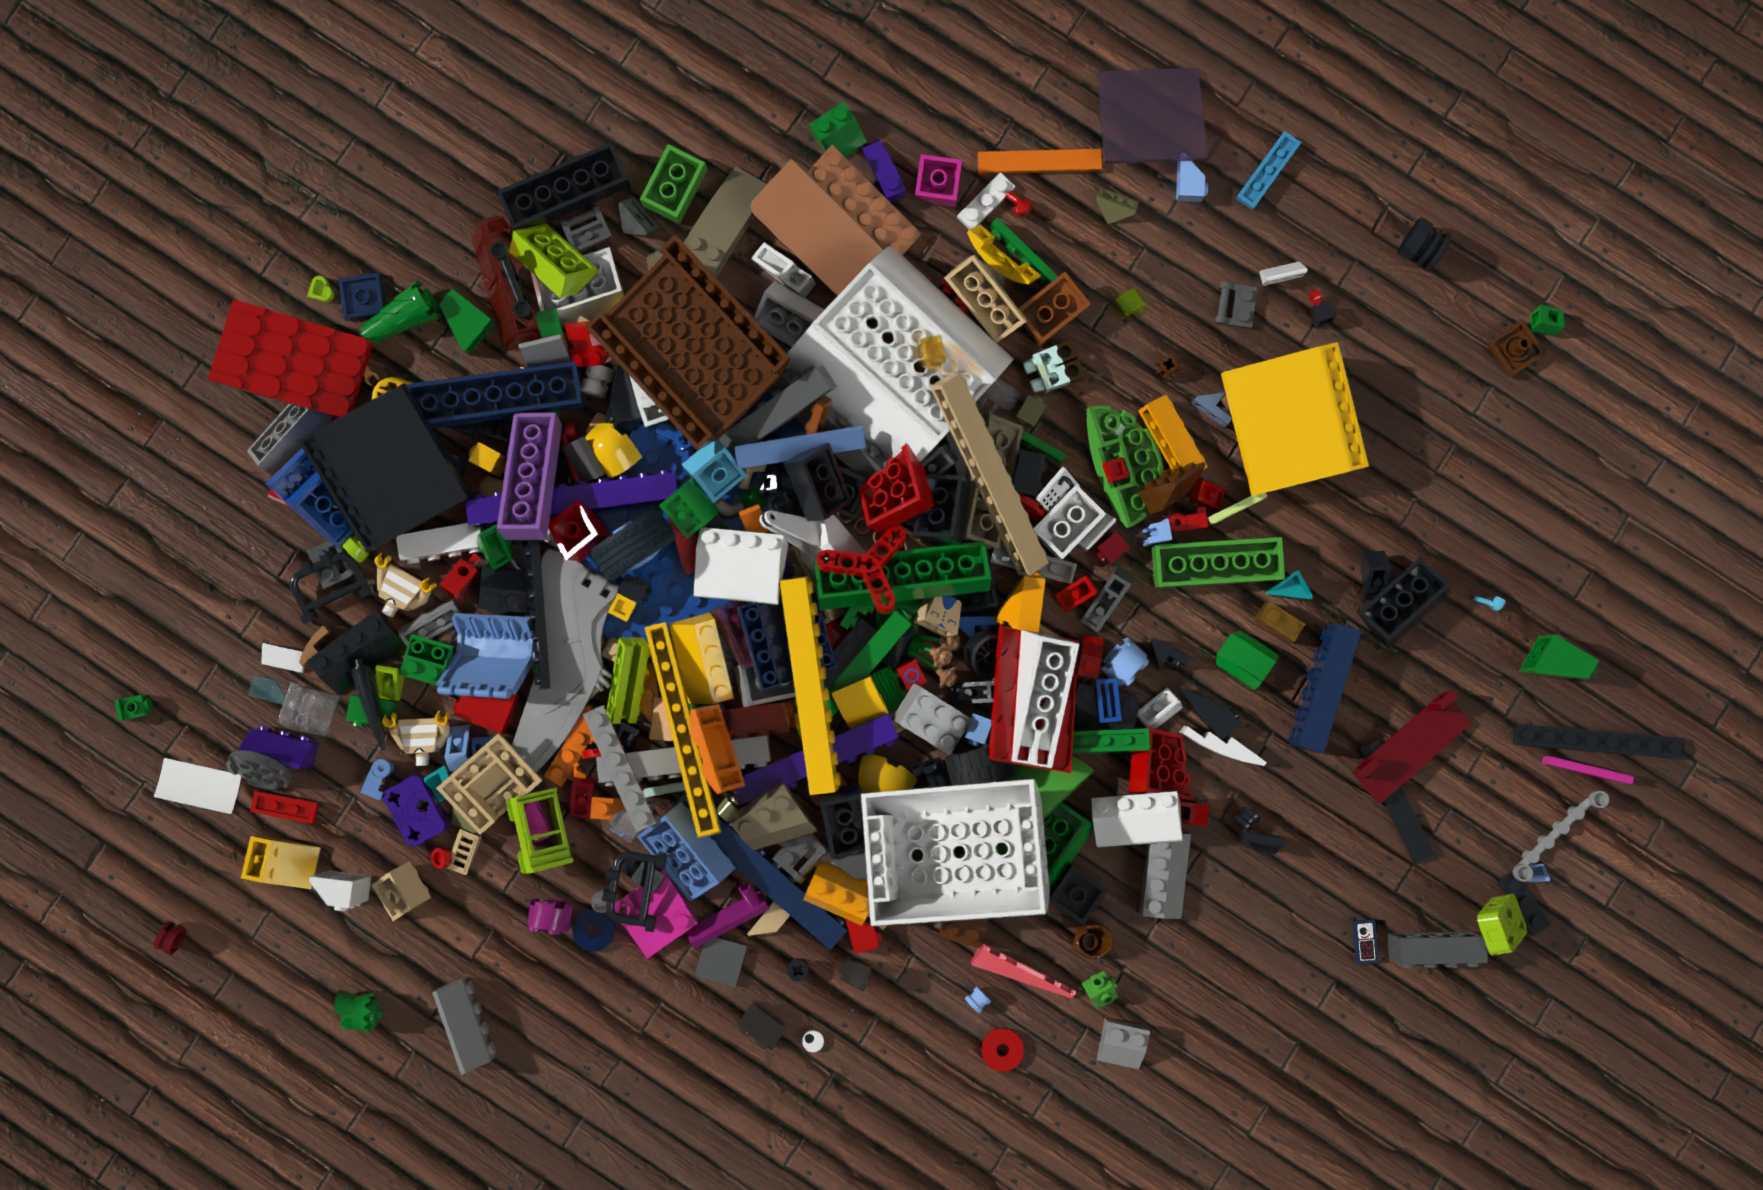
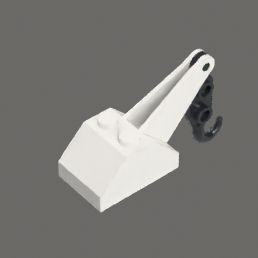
M787 470L782 471L780 476L786 475L789 477ZM793 485L780 490L769 503L768 511L760 516V523L763 527L777 535H784L789 543L799 548L801 560L814 575V560H817V555L822 550L866 554L865 550L834 514L824 521H807L804 517L787 514L795 504L796 492Z

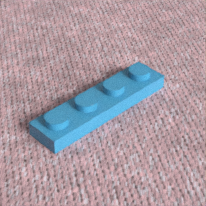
M1284 131L1235 199L1253 210L1301 142Z

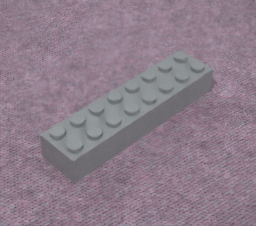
M769 735L731 740L740 769H745L747 764L752 763L754 767L767 766L768 761L772 760ZM675 747L626 753L638 782L642 781V777H647L648 781L659 780L665 774H669V778L682 777ZM602 756L596 757L599 783L605 782V786L615 785Z

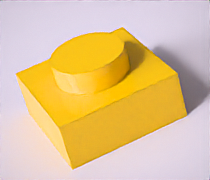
M617 593L608 613L628 622L637 603Z

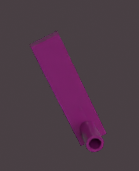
M749 882L740 884L738 890L744 899L703 919L686 931L691 946L695 949L769 910L763 892L761 890L755 892Z

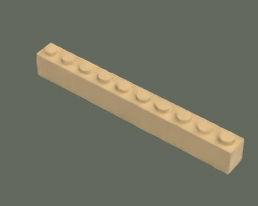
M961 373L950 374L931 385L930 388L1018 575L1030 576L1049 563L1046 558V552L1037 539V533L1031 526L1028 513L1024 510L1020 502V496L1012 485L1011 477L1006 472L1002 457L994 446V440L987 431L985 420L976 407V401L968 390L965 378Z

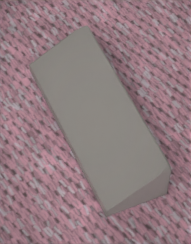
M450 598L400 627L398 635L407 647L411 634L431 639L454 626L451 618L454 613H461L455 600Z

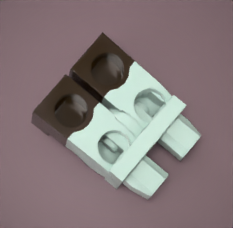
M1072 339L1040 353L1033 354L1032 359L1023 363L1026 374L1035 371L1038 373L1039 378L1030 381L1033 393L1043 390L1046 393L1085 379L1086 375L1080 359H1077L1078 354Z

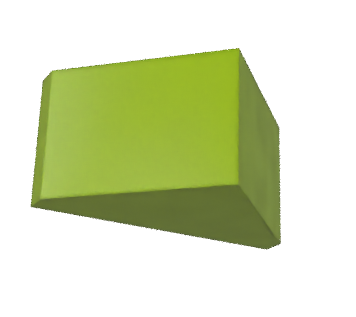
M376 666L377 686L381 699L400 701L405 677L399 675L401 668Z

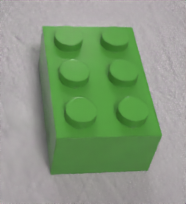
M668 144L640 198L643 207L680 224L707 172L706 163Z

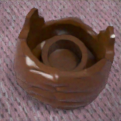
M1099 922L1084 924L1076 931L1072 949L1076 954L1084 958H1100L1112 949L1113 932Z

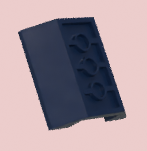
M814 587V594L811 595L812 602H815L817 606V615H814L815 623L819 624L820 627L818 645H822L823 658H820L821 666H824L827 671L837 668ZM782 594L779 596L778 605L758 603L757 601L737 607L760 691L794 680Z

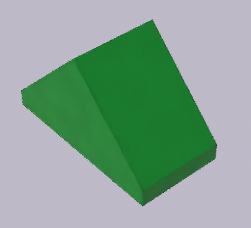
M556 308L535 312L542 339L555 335H561L564 338Z

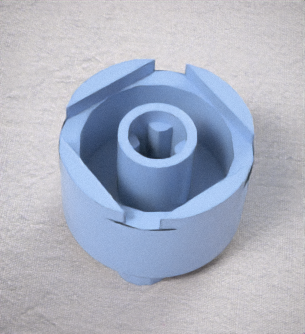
M1128 637L1123 639L1125 644L1122 646L1117 644L1102 661L1105 663V666L1100 668L1110 679L1117 678L1118 686L1123 684L1126 686L1130 685L1135 679L1134 674L1139 669H1144L1149 663L1147 654Z

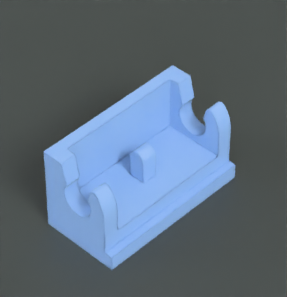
M1168 519L1153 523L1142 531L1143 533L1150 532L1151 535L1147 540L1142 541L1143 547L1165 544L1172 540Z

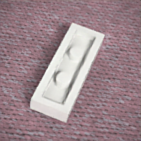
M1000 172L957 215V218L968 229L978 226L1006 198V193L1009 190L1013 191L1015 189V186Z

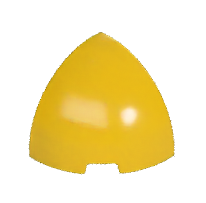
M873 754L863 755L858 777L862 794L912 790L918 780L903 766L894 767L888 764L887 758Z

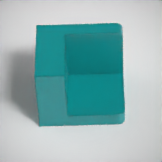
M445 766L423 778L424 783L432 788L436 800L439 802L446 798L436 788L451 775L449 769Z

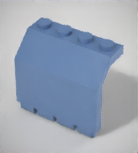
M454 613L451 619L458 634L457 650L436 683L438 694L454 695L455 693V695L460 696L474 695L475 697L489 698L493 696L494 698L509 699L511 695H515L533 665L535 643H532L531 630H534V626L530 621V617Z

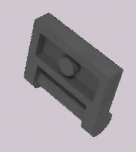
M598 204L592 206L593 209L568 220L566 218L560 220L570 245L579 253L613 238ZM597 217V220L574 231L570 229L575 225Z
M1220 282L1221 296L1215 324L1251 329L1258 287ZM1229 292H1235L1231 318H1227Z
M327 541L307 550V553L314 564L321 561L319 556L330 551L332 553L331 548L335 546ZM342 545L336 548L338 553H347ZM341 561L345 568L344 573H341L337 563L316 572L323 589H328L354 577L346 561Z
M807 834L788 840L773 860L796 881L802 884L805 880L804 877L821 857L826 856L829 851L812 835ZM810 847H815L817 850L799 871L794 869L793 867Z

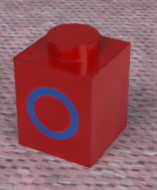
M913 656L906 659L896 668L908 691L914 683L923 687V683L927 682Z

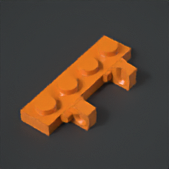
M587 705L544 775V777L560 787H563L568 779L573 780V777L587 778L590 774L583 772L582 768L579 767L581 764L579 760L582 757L581 751L586 750L589 744L596 743L583 714L594 710L590 705Z

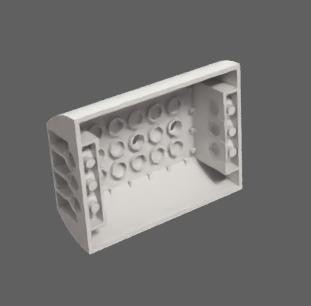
M1034 779L861 794L871 926L1046 914L1049 904L1048 867L1042 801ZM1001 842L1008 846V852L1005 855L998 854L996 850L997 845ZM957 846H962L965 849V856L963 858L955 856L954 850ZM916 849H920L923 852V859L919 862L915 861L912 857L913 851Z

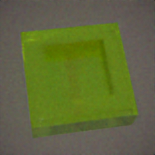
M1134 287L1115 299L1126 317L1145 305Z

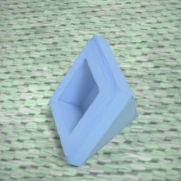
M1544 864L1529 865L1532 868L1533 876L1528 882L1550 881Z

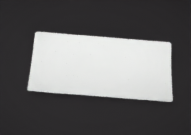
M164 758L154 797L231 814L237 798L241 776L239 774L233 775L231 772Z

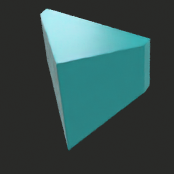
M1299 570L1287 574L1284 580L1278 581L1266 591L1265 595L1298 600L1312 599V593Z

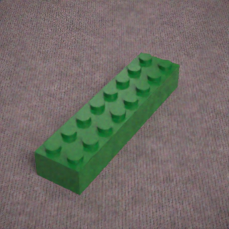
M985 541L897 551L882 568L894 594L895 602L990 591L991 575ZM888 552L878 553V554L884 556V555L888 554ZM836 558V566H838V558ZM825 559L823 562H824L825 564H828V561H830V560H829V559ZM846 559L842 562V565L849 568L854 565V562ZM814 560L820 610L874 604L863 577L821 571L817 566V560ZM857 561L858 569H860V561ZM868 563L866 569H871L872 564ZM875 580L871 585L878 589L883 586V583L880 580ZM884 593L881 594L882 603H888L884 598Z

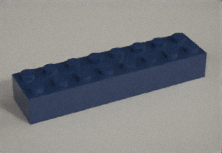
M576 361L406 384L432 429L513 418L514 413H552L584 408L579 367Z

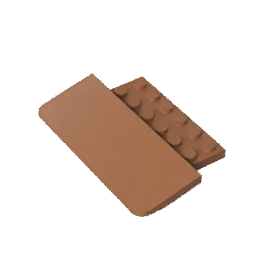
M833 145L825 151L806 173L790 159L758 193L750 205L752 213L837 296L885 248L892 245L903 255L921 235Z

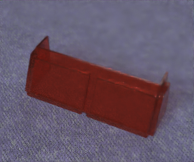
M497 215L481 220L471 240L487 291L490 290L488 298L502 346L507 347V350L518 348V344L539 340L541 333L535 326L520 330L517 328L498 260L490 253V247L493 244L490 235L511 229L503 216Z

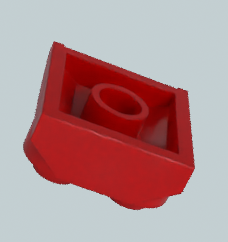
M590 321L566 322L564 324L571 346L569 351L571 362L576 361L579 367L602 365L614 359L585 327Z

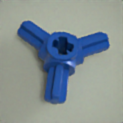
M663 422L657 426L656 433L672 440V444L677 446L678 452H681L682 464L694 455V451L697 449L689 440L686 445L683 441L681 442V440L685 439V436L679 429Z

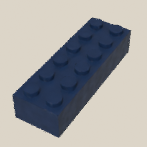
M1337 623L1326 625L1325 628H1322L1319 636L1321 643L1313 655L1315 660L1314 666L1309 669L1307 674L1309 682L1307 688H1304L1301 693V700L1303 701L1301 707L1297 708L1294 716L1296 724L1294 728H1291L1288 735L1289 745L1313 753L1324 754L1361 631Z

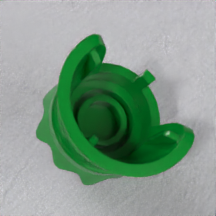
M343 990L338 991L334 1011L341 1015L340 1027L342 1029L371 1033L370 1029L376 1027L377 1022L380 1018H383L384 1010L380 1009V1001L374 998L375 993L355 995Z

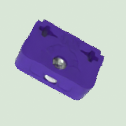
M414 775L405 779L403 782L384 791L385 796L382 797L406 844L413 847L447 831L450 826L449 820L440 803L436 800L432 788L424 783L423 775ZM399 793L400 797L395 801L394 797ZM424 802L429 803L427 809H423L422 807ZM416 831H419L420 835H418V837L415 838L414 834L416 833Z

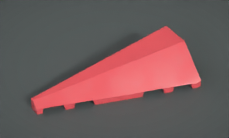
M983 943L982 947L977 949L971 960L972 966L1069 998H1073L1076 990L1021 960L1017 961L986 943Z

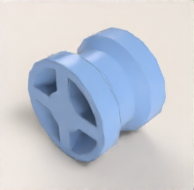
M978 986L974 988V992L971 995L965 997V1000L979 1014L983 1011L985 1005H989L992 1002Z

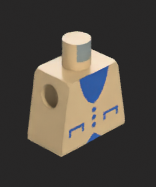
M951 595L924 598L914 618V623L944 637L957 635L961 602L951 597Z

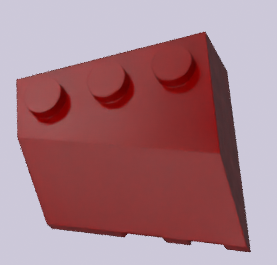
M907 443L901 447L902 451L895 458L892 456L887 461L888 464L880 472H875L858 489L867 526L880 533L934 507L925 469Z
M1149 728L1150 751L1132 752L1129 793L1150 794L1177 791L1180 800L1194 801L1193 794H1190L1188 785L1191 782L1190 774H1186L1185 762L1187 758L1183 735Z

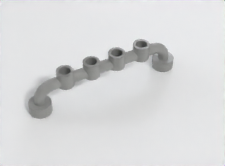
M1593 791L1577 807L1571 806L1567 811L1568 816L1563 821H1555L1552 825L1553 830L1548 835L1539 836L1537 840L1538 845L1533 850L1528 849L1523 852V859L1514 867L1513 876L1519 881H1529L1533 876L1532 868L1529 865L1537 863L1540 858L1539 855L1544 850L1552 848L1555 840L1561 834L1568 833L1570 825L1577 819H1582L1585 816V811L1590 806L1596 808L1606 807L1609 803L1608 795L1603 791Z

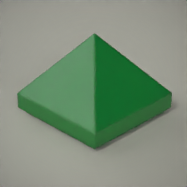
M757 485L739 494L745 509L758 504L760 507H763L767 504L764 497L759 495Z

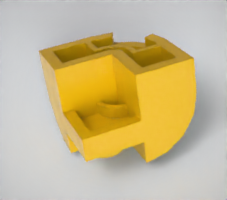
M599 423L589 431L585 439L603 471L610 478L629 469L642 458V455L626 433L622 436L614 429V424Z

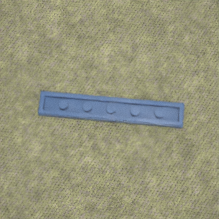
M863 426L735 446L734 448L738 469L788 461L799 453L825 443H830L833 453L866 448Z

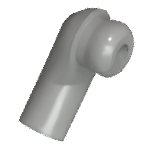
M722 497L714 503L720 510L719 513L725 517L737 515L740 511L744 510L742 502L730 505Z

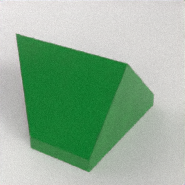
M497 524L477 535V545L494 570L513 560L511 557L512 540H504L497 530Z

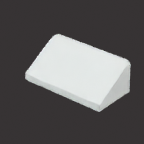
M1295 262L1261 270L1260 276L1262 284L1266 286L1303 277L1308 270L1302 263Z
M1106 513L1077 545L1084 551H1088L1116 522V519Z
M263 643L261 664L301 673L304 672L305 666L299 664L303 651Z
M1166 688L1138 710L1137 718L1145 728L1157 729L1181 710L1182 704Z

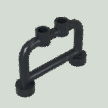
M495 242L490 247V253L496 260H500L516 301L513 311L519 318H525L530 321L534 316L530 306L531 299L523 289L524 281L517 274L515 266L508 255L509 250L507 246L502 242Z
M330 551L319 556L321 560L313 564L312 560L301 564V570L295 572L290 578L289 586L303 613L300 616L303 624L319 617L315 609L348 594L358 591L360 597L363 598L376 592L373 583L368 584L358 562L349 553L340 552L332 555ZM339 561H346L357 582L307 604L298 586L299 580Z
M624 851L615 857L612 868H607L606 880H609L610 884L609 889L604 888L602 901H606V912L610 919L618 923L645 927V932L654 933L657 916L650 915L648 912L655 869L664 870L667 858L666 852L658 851L657 855ZM625 860L648 863L639 917L622 915L615 911L621 864Z

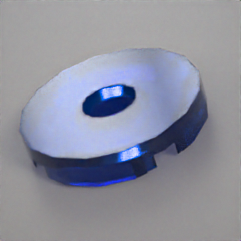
M589 909L581 913L574 921L572 927L573 939L581 949L589 952L603 950L612 942L615 935V923L603 910ZM590 925L598 926L599 934L597 936L589 934L588 928Z

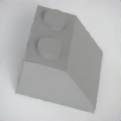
M1105 1018L1096 1060L1139 1069L1146 1054L1150 1030L1146 1026Z

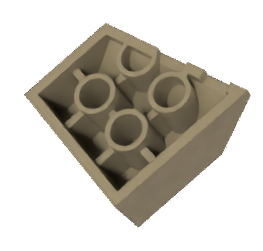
M783 780L729 816L732 827L743 842L752 850L818 831Z

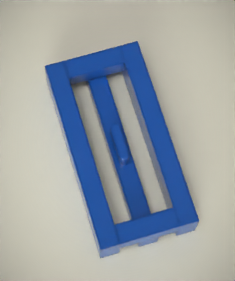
M1117 678L1095 680L1099 723L1122 721ZM1109 683H1112L1116 717H1112ZM1101 684H1104L1107 718H1104Z

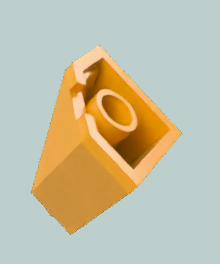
M1036 571L1030 576L1022 575L996 613V623L1005 624L1006 621L1009 622L1008 625L1011 628L1039 633L1045 587V576L1041 575V572Z

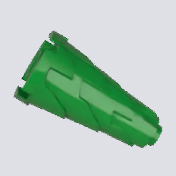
M417 280L396 296L392 302L379 310L378 314L366 321L364 326L360 328L361 332L359 335L364 339L371 340L373 344H377L415 326L417 327L431 320H436L441 316V313L436 312L441 309L428 288L422 290L420 286L424 283Z

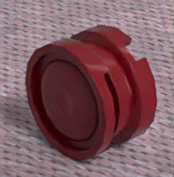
M168 921L159 931L154 942V948L157 950L163 949L166 954L173 955L179 949L178 945L180 942H183L186 936L184 931L187 929L182 926L177 927L172 921Z

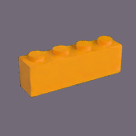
M1167 394L1138 410L1171 470L1180 465L1184 467L1191 462L1195 464L1205 463L1203 455L1198 451L1194 439L1189 435L1183 420L1177 414L1174 404L1169 400Z

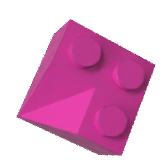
M921 154L915 196L934 205L955 208L962 160Z

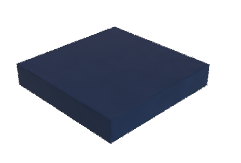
M380 273L338 279L344 320L349 321L373 317L386 306Z

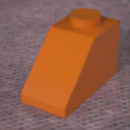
M759 504L740 511L739 515L747 532L769 534L771 533L770 530L763 527L760 523V516L763 514V511Z
M592 797L591 819L630 820L620 797Z

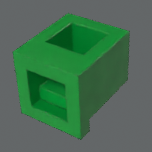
M1540 305L1530 314V331L1532 333L1536 331L1555 336L1565 326L1564 310Z
M137 695L114 700L118 721H129L152 715L153 704L148 695Z

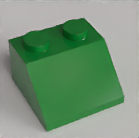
M844 101L809 124L811 134L824 153L833 145L844 157H847L867 143L854 115Z

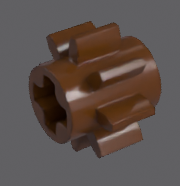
M1172 353L1166 358L1161 354L1159 357L1161 362L1157 361L1154 363L1158 367L1155 374L1160 373L1163 375V380L1169 375L1171 378H1174L1176 376L1174 371L1181 370L1177 366V362L1180 359H1174ZM1166 362L1169 363V370H1166Z

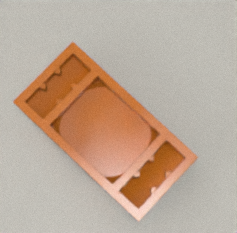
M715 704L691 710L690 734L692 740L699 748V753L703 760L702 773L717 794L745 786L720 705Z

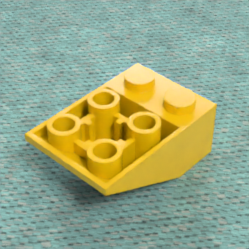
M261 834L250 836L241 878L261 883L312 889L309 876L315 875L321 847Z

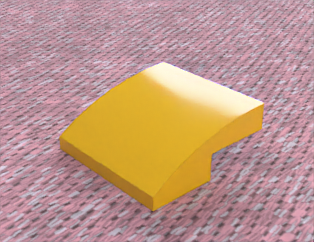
M871 676L831 693L850 729L889 714L884 699L879 694Z

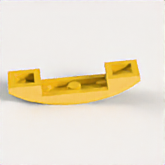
M981 224L968 230L967 234L980 256L1004 277L1022 284H1030L1041 277L1027 263L1020 266L1017 265L992 244L995 236Z

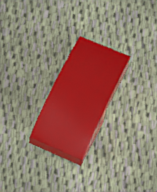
M943 278L940 282L941 291L949 297H956L953 303L965 314L971 316L972 312L945 278Z

